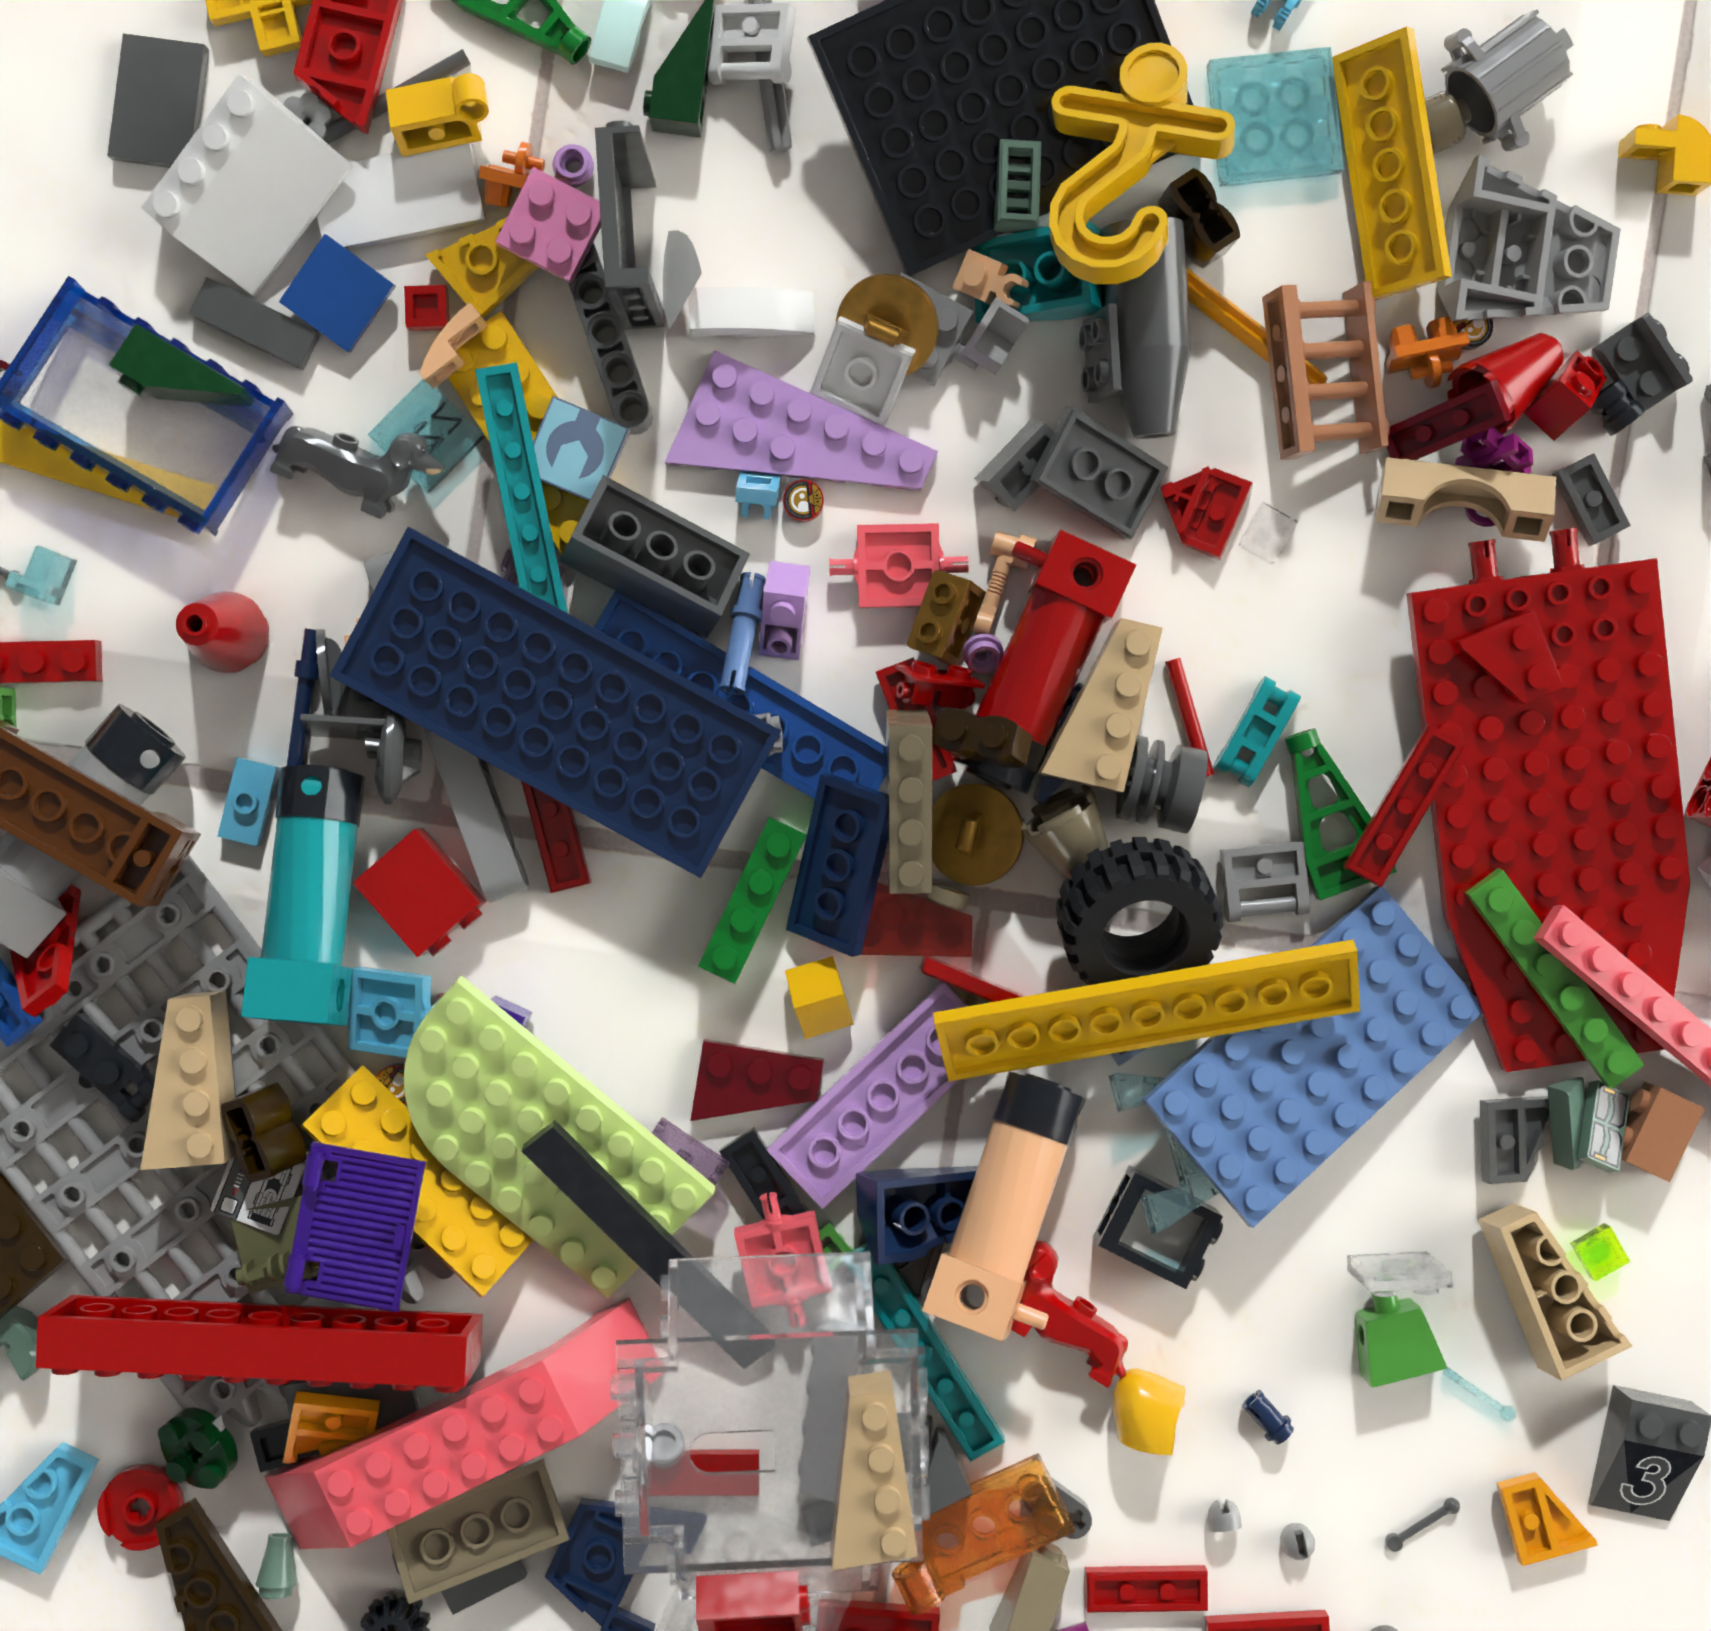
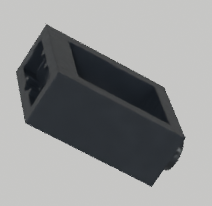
M1129 1165L1093 1237L1098 1246L1187 1289L1190 1281H1196L1202 1273L1205 1259L1202 1257L1209 1244L1214 1245L1221 1235L1223 1229L1221 1220L1223 1216L1215 1207ZM1145 1189L1203 1218L1178 1269L1119 1241Z

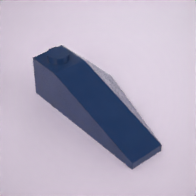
M978 1166L889 1169L856 1173L857 1216L874 1263L883 1265L914 1261L927 1255L928 1250L944 1242L951 1243Z

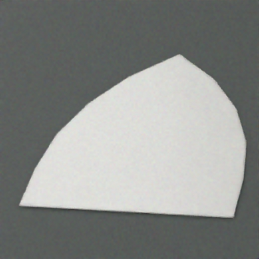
M680 230L668 231L662 276L663 302L669 330L702 275L695 246L688 235Z

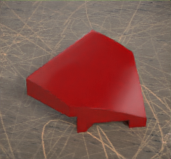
M1209 466L1202 468L1201 472L1175 483L1169 482L1160 486L1182 545L1221 560L1252 490L1253 482L1216 468L1210 470Z

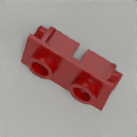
M913 661L912 666L899 664L895 666L898 671L905 675L903 682H899L896 687V695L904 703L932 706L935 691H938L935 702L937 706L965 709L967 706H972L975 702L973 687L985 689V684L971 676L972 670L962 666L949 665L948 670L937 669L935 665L923 661Z

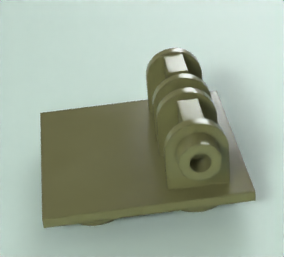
M302 1195L246 1209L289 1207L278 1235L230 1218L242 1268L236 1270V1281L239 1286L246 1285L249 1294L284 1284L288 1257L292 1253ZM307 1260L302 1279L317 1277L320 1263Z

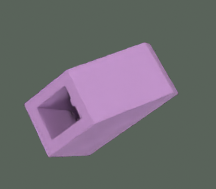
M770 561L763 595L758 655L799 660L811 566Z

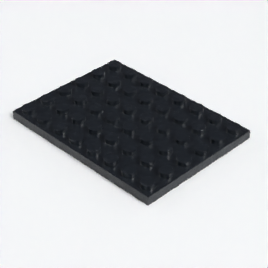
M885 0L807 37L901 265L908 276L919 273L1006 233L994 231L1000 139L1041 141L1039 217L1049 213L1050 203L1060 184L1113 143L1066 135L1059 132L1053 121L1051 103L1054 93L1064 86H1077L1120 93V67L1129 53L1135 48L1148 43H1164L1171 46L1155 0ZM1188 91L1186 104L1193 105ZM1167 152L1158 160H1156L1153 164H1156L1177 153ZM1008 157V163L1030 164L1031 158ZM1008 175L1007 180L1029 181V176ZM1007 193V198L1028 199V194ZM1007 210V212H1006V213L1027 214L1026 211H1008V210Z

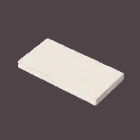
M471 143L402 157L400 152L351 161L349 163L353 168L317 214L321 238L324 234H327L348 250L487 223Z

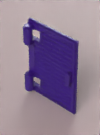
M313 1141L310 1153L306 1157L302 1180V1198L292 1253L288 1257L283 1284L285 1292L398 1313L426 1162ZM325 1160L338 1162L335 1181L321 1179L323 1162ZM307 1260L320 1263L317 1281L302 1279Z

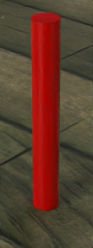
M1181 658L1166 661L1165 665L1189 747L1207 752L1206 777L1214 775Z

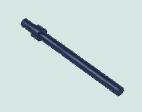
M304 629L300 661L296 660L294 676L298 677L286 766L304 765L307 736L300 721V714L311 713L315 679L319 680L316 630Z

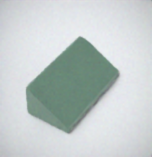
M1580 1076L1547 1086L1553 1163L1570 1170L1579 1168L1583 1161L1577 1159L1586 1101L1584 1078Z

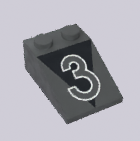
M1613 1385L1588 1503L1592 1506L1670 1521L1705 1456L1711 1427V1415L1690 1400Z

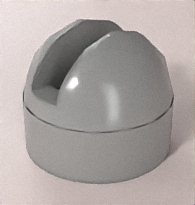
M1225 1499L1224 1509L1220 1508L1218 1500L1211 1504L1208 1510L1210 1531L1227 1532L1242 1528L1240 1512L1234 1502Z
M1291 1523L1282 1530L1280 1542L1286 1554L1295 1560L1310 1558L1315 1550V1539L1309 1528L1301 1523ZM1302 1534L1304 1548L1299 1550L1295 1535Z

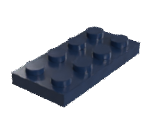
M820 774L787 921V931L851 957L861 955L888 842V794L832 774Z

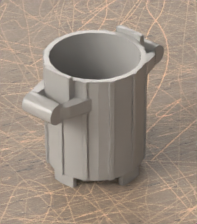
M1532 10L1526 15H1521L1480 46L1472 38V33L1467 28H1462L1448 35L1444 40V47L1449 51L1452 59L1450 63L1441 68L1442 73L1447 71L1445 74V90L1450 92L1456 100L1463 98L1466 101L1471 114V121L1466 123V126L1479 136L1485 137L1482 140L1483 144L1499 139L1505 151H1513L1527 146L1530 141V135L1525 131L1520 116L1560 88L1567 79L1574 75L1572 71L1570 72V60L1566 52L1574 46L1571 37L1565 28L1556 33L1549 24L1536 16L1539 13L1538 10Z

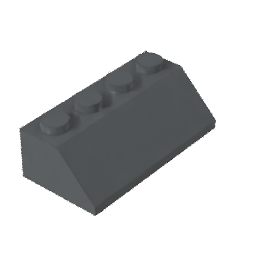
M603 475L559 562L707 638L721 618L750 553Z

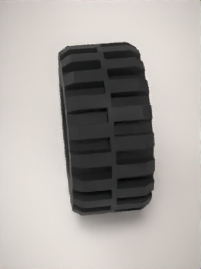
M1132 837V842L1122 843L1121 839L1110 842L1109 848L1100 851L1098 847L1087 854L1088 861L1085 863L1079 861L1070 870L1072 880L1066 878L1063 881L1059 890L1061 897L1056 901L1057 924L1068 962L1073 971L1078 972L1080 979L1087 985L1208 965L1214 958L1211 950L1216 951L1219 948L1222 939L1220 931L1223 928V915L1203 866L1197 859L1191 857L1189 851L1176 845L1172 849L1170 841L1155 838L1154 842L1151 843L1147 841L1146 837ZM1159 901L1173 906L1167 918L1156 928L1146 933L1134 936H1120L1104 930L1108 921L1118 911L1133 903Z

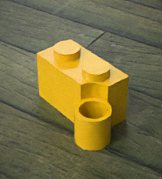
M466 73L456 78L446 77L386 90L390 129L402 157L483 141L480 121L487 117L489 107L485 82L480 76Z

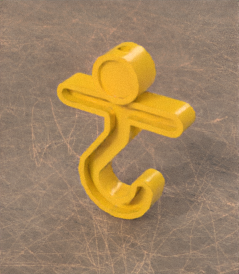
M1148 43L1139 46L1125 57L1120 67V93L1077 86H1064L1059 88L1052 97L1053 121L1059 132L1066 135L1113 142L1062 182L1050 203L1049 230L1051 243L1058 261L1074 277L1092 284H1120L1140 277L1158 262L1168 243V217L1162 208L1146 206L1136 213L1130 226L1125 231L1112 237H1102L1092 233L1086 227L1091 217L1145 177L1152 164L1167 152L1208 159H1223L1231 154L1234 149L1235 120L1233 116L1223 110L1186 104L1188 94L1187 63L1184 56L1175 47L1164 43Z

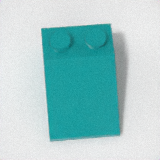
M1088 221L1086 227L1092 233L1100 236L1101 229ZM1049 226L997 236L972 248V251L1007 265L1008 269L1005 275L1017 274L1029 282L1028 288L1015 285L1010 290V298L1020 303L1019 309L1015 310L1026 316L1029 322L1069 320L1091 316L1105 306L1103 284H1092L1074 277L1058 261L1051 243ZM975 299L976 323L979 324L990 305Z

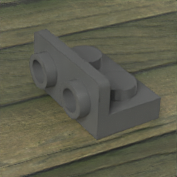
M1646 313L1592 348L1612 380L1616 381L1621 378L1628 387L1626 396L1632 400H1638L1645 410H1648L1676 390L1693 381L1689 373L1688 362L1681 354L1675 352L1667 340L1666 329L1650 313Z

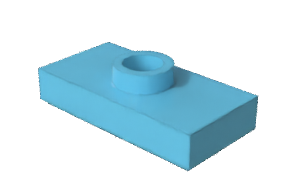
M236 758L217 837L253 846H261L280 767L245 758Z

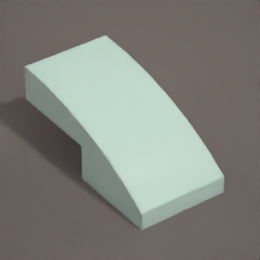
M604 0L589 53V62L629 73L640 44V30L652 0Z

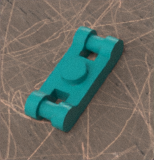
M1264 676L1257 685L1253 697L1213 765V768L1222 773L1228 771L1239 777L1238 782L1247 787H1250L1256 780L1301 699V696L1292 690L1285 692L1276 687V681L1267 676ZM1267 700L1278 706L1274 716L1263 710ZM1241 747L1253 753L1248 763L1236 757Z

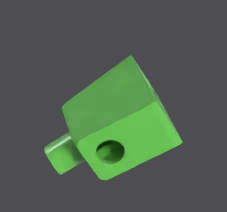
M1380 1282L1370 1286L1374 1306L1358 1310L1355 1314L1359 1371L1361 1377L1369 1386L1374 1388L1447 1369L1446 1362L1421 1307L1411 1298L1398 1300L1393 1282Z

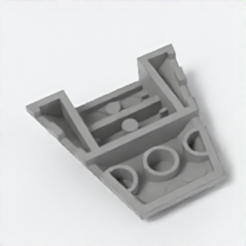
M1481 155L1476 156L1447 214L1445 235L1452 277L1438 281L1437 292L1450 320H1481L1609 310L1621 228L1577 205L1570 207L1558 201V196L1546 189L1539 191L1522 182L1523 177L1509 170L1502 172L1491 166L1490 160Z

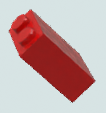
M417 828L411 831L352 882L416 957L423 956L428 952L434 957L452 942L448 935L459 925L465 930L483 915L479 908L487 902L424 828Z

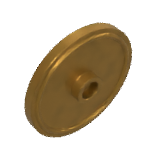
M895 274L869 276L856 283L841 301L836 322L842 316L864 326L866 335L894 347L895 344H904L916 350L906 376L922 367L931 356L939 334L938 315L930 297L915 282Z
M963 784L948 790L932 807V861L935 866L949 879L965 885L989 884L1005 876L1018 861L1024 844L1023 832L1020 829L1023 826V821L1018 808L1005 793L986 784Z

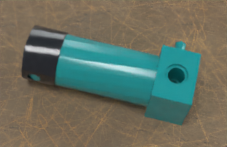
M322 765L281 767L275 813L277 823L261 958L248 957L241 1017L269 1021L347 1026L353 969L342 966L356 836L357 828L360 827L365 776L349 772L345 769Z

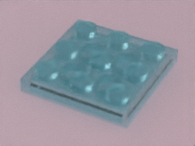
M1331 47L1210 59L1206 67L1211 108L1229 112L1235 120L1234 149L1227 157L1216 159L1219 187L1337 175L1343 171Z

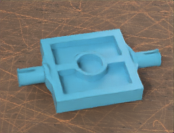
M361 966L352 968L353 974L347 1019L349 1029L348 1049L406 1058L413 1035L425 1015L432 1008L430 1004L431 976Z

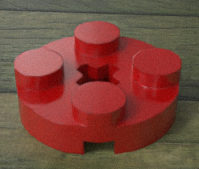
M151 1464L133 1465L117 1474L102 1492L97 1505L98 1520L102 1530L108 1537L113 1535L122 1542L120 1546L133 1551L152 1549L160 1545L155 1527L156 1523L164 1515L185 1504L184 1495L179 1483L169 1478L165 1467L159 1468ZM139 1498L144 1499L150 1506L146 1516H141V1512L138 1509L133 1510L132 1504L136 1503Z

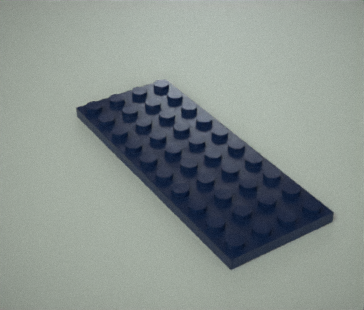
M407 527L329 675L699 878H702L782 731L411 527Z

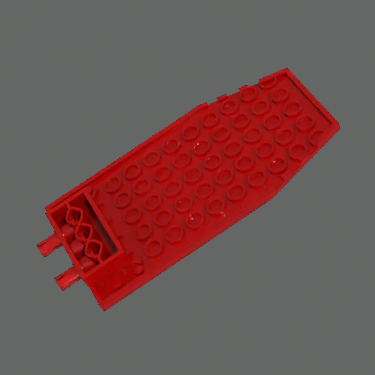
M1577 527L1549 531L1554 568H1550L1549 573L1503 579V576L1498 575L1496 539L1468 543L1473 580H1469V584L1406 593L1422 731L1426 724L1429 723L1466 743L1461 755L1430 805L1443 918L1457 946L1455 949L1460 963L1465 967L1471 983V992L1476 996L1483 1012V1023L1500 1068L1505 1072L1587 1060L1465 895L1467 890L1497 868L1504 870L1542 924L1553 906H1566L1673 997L1675 995L1690 891V874L1658 560L1653 558L1585 567L1584 564H1580ZM1535 610L1564 688L1527 704H1522L1507 693L1501 683L1493 680L1482 671V667L1468 654L1462 653L1457 649L1454 642L1525 611ZM1586 983L1637 1054L1666 1050Z

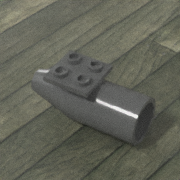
M1168 217V243L1158 262L1140 277L1120 284H1103L1105 306L1084 320L1083 326L1080 327L1079 346L1082 351H1085L1086 367L1082 370L1081 383L1083 391L1088 394V403H1097L1106 397L1120 396L1135 439H1155L1175 435L1191 352L1184 222L1178 218ZM1133 219L1115 222L1103 227L1100 230V236L1112 237L1122 233L1130 226Z

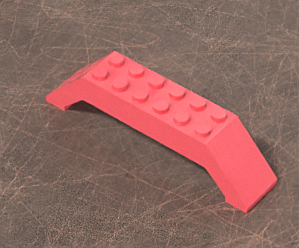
M629 1297L594 1314L592 1318L537 1353L327 1455L302 1458L298 1463L279 1467L267 1473L264 1478L299 1549L351 1548L581 1436L664 1373L665 1368Z

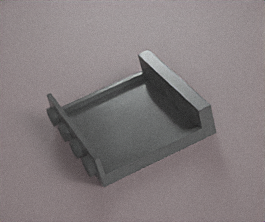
M611 121L606 124V127L595 128L605 289L625 330L665 327L664 310L649 268H636L631 189L656 187V180L639 125H632L627 121Z

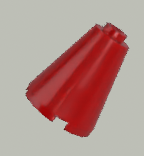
M1537 333L1463 363L1448 375L1447 382L1452 380V389L1447 392L1448 400L1488 382L1497 380L1512 420L1494 427L1504 435L1512 429L1563 363L1562 346L1556 338L1544 333Z
M224 591L206 596L185 606L176 618V630L182 641L202 665L213 671L222 673L240 672L254 662L256 663L263 656L269 643V624L262 611L252 599L236 592Z

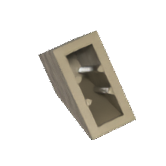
M1028 1540L989 1626L990 1631H1051L1070 1573L1066 1556L1063 1555L1064 1553L1059 1547L1047 1541H1042L1041 1544Z

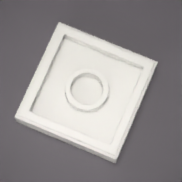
M840 316L836 322L810 393L881 426H885L916 350L904 344H895L894 347L866 335L864 326Z

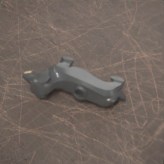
M292 426L284 432L280 443L272 446V450L277 455L269 471L292 480L294 479L295 470L305 473L308 468H311L341 492L350 496H364L360 510L381 519L386 515V512L391 513L394 511L395 503L391 497L403 492L408 487L413 470L428 475H437L444 471L445 466L429 453L428 441L418 433L407 432L399 434L392 441L387 452L383 456H379L358 447L359 440L352 435L335 433L332 436L314 428Z

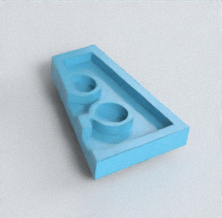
M65 1442L61 1443L0 1504V1556L41 1574L47 1568L100 1459Z

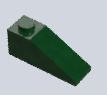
M705 0L655 73L652 91H645L643 115L649 116L651 128L654 132L701 138L709 79L707 68L715 14L714 0Z
M138 324L134 325L109 363V366L120 376L117 383L139 397L144 391L154 398L162 400L250 407L254 401L243 386Z

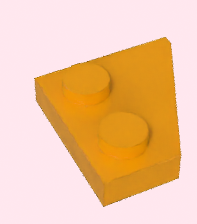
M296 1391L283 1463H294L297 1461L298 1454L318 1449L320 1455H327L374 1432L380 1400Z
M1533 1472L1496 1483L1516 1558L1522 1566L1598 1546L1597 1540L1580 1523L1537 1473Z

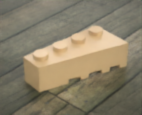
M1124 618L1115 622L1037 774L1115 793L1124 792L1163 630L1162 627Z
M226 991L183 994L170 998L167 1002L140 1170L224 1164L237 1156L236 1143L228 1134L221 1113V1104L235 1099Z
M1512 1203L1478 1219L1538 1369L1562 1381L1633 1347L1627 1337L1620 1333L1612 1322L1613 1318L1604 1305L1600 1304L1587 1287L1589 1284L1581 1273L1576 1271L1566 1258L1567 1254L1536 1211Z
M890 1370L848 1376L842 1443L839 1454L837 1491L835 1494L834 1520L830 1542L832 1571L918 1557Z

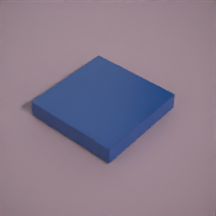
M324 234L279 302L345 351L351 353L396 285L329 235Z

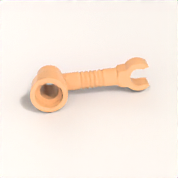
M996 531L990 555L997 556L992 577L990 578L991 580L989 581L990 584L975 621L974 633H991L1002 591L1005 587L1004 584H1006L1011 566L1025 570L1029 568V563L1012 556L1011 552L1015 543L1021 541L1035 548L1036 538L1023 534L1019 538Z

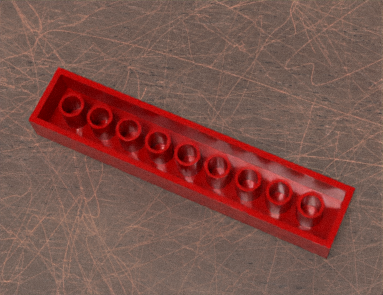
M71 1295L38 1316L36 1368L52 1369L51 1372L55 1375H70L77 1373L79 1370L94 1371V1375L98 1377H112L121 1374V1372L137 1373V1377L141 1379H155L162 1377L164 1374L179 1375V1379L184 1381H198L206 1378V1376L222 1377V1381L227 1383H240L247 1381L248 1378L264 1379V1382L269 1385H283L291 1380L307 1381V1385L312 1387H325L332 1385L333 1382H345L355 1389H368L374 1387L375 1384L392 1385V1389L398 1391H410L418 1386H431L440 1393H453L459 1391L460 1388H465L480 1364L483 1314L399 1310L397 1313L367 1308Z

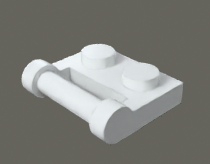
M790 3L716 5L707 68L711 84L725 85L729 80L771 79L775 84L788 83L792 75L790 52L796 9ZM771 51L770 62H727L728 53Z

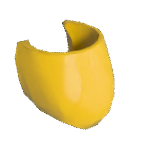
M1138 1368L1128 1369L1126 1376L1123 1379L1119 1378L1113 1392V1413L1116 1419L1118 1440L1127 1447L1137 1451L1157 1455H1173L1176 1424L1181 1408L1185 1405V1387L1151 1372Z

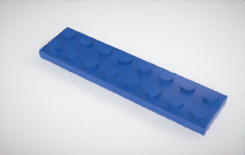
M614 591L594 628L753 715L771 713V716H779L783 730V752L768 756L762 769L813 799L816 797L820 774H832L878 791L888 774L886 746L750 666L748 668L744 695L734 696V680L731 695L721 692L719 684L721 683L727 654L725 651L667 617Z

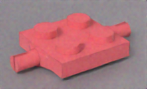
M939 523L857 525V548L854 553V559L829 558V567H842L829 568V576L854 575L858 586L859 609L920 607L933 571L968 573L969 565L952 564H968L969 560L968 556L944 557L939 544Z
M770 1192L769 1194L772 1208H770L768 1196L765 1193L759 1197L765 1219L758 1223L734 1228L735 1241L751 1308L754 1310L768 1306L786 1307L790 1328L797 1329L795 1314L797 1315L799 1328H802L807 1324L802 1303L811 1297L832 1293V1284L815 1210L795 1215H781L777 1193Z

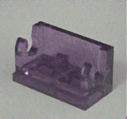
M664 1117L657 1122L651 1132L714 1186L731 1163Z

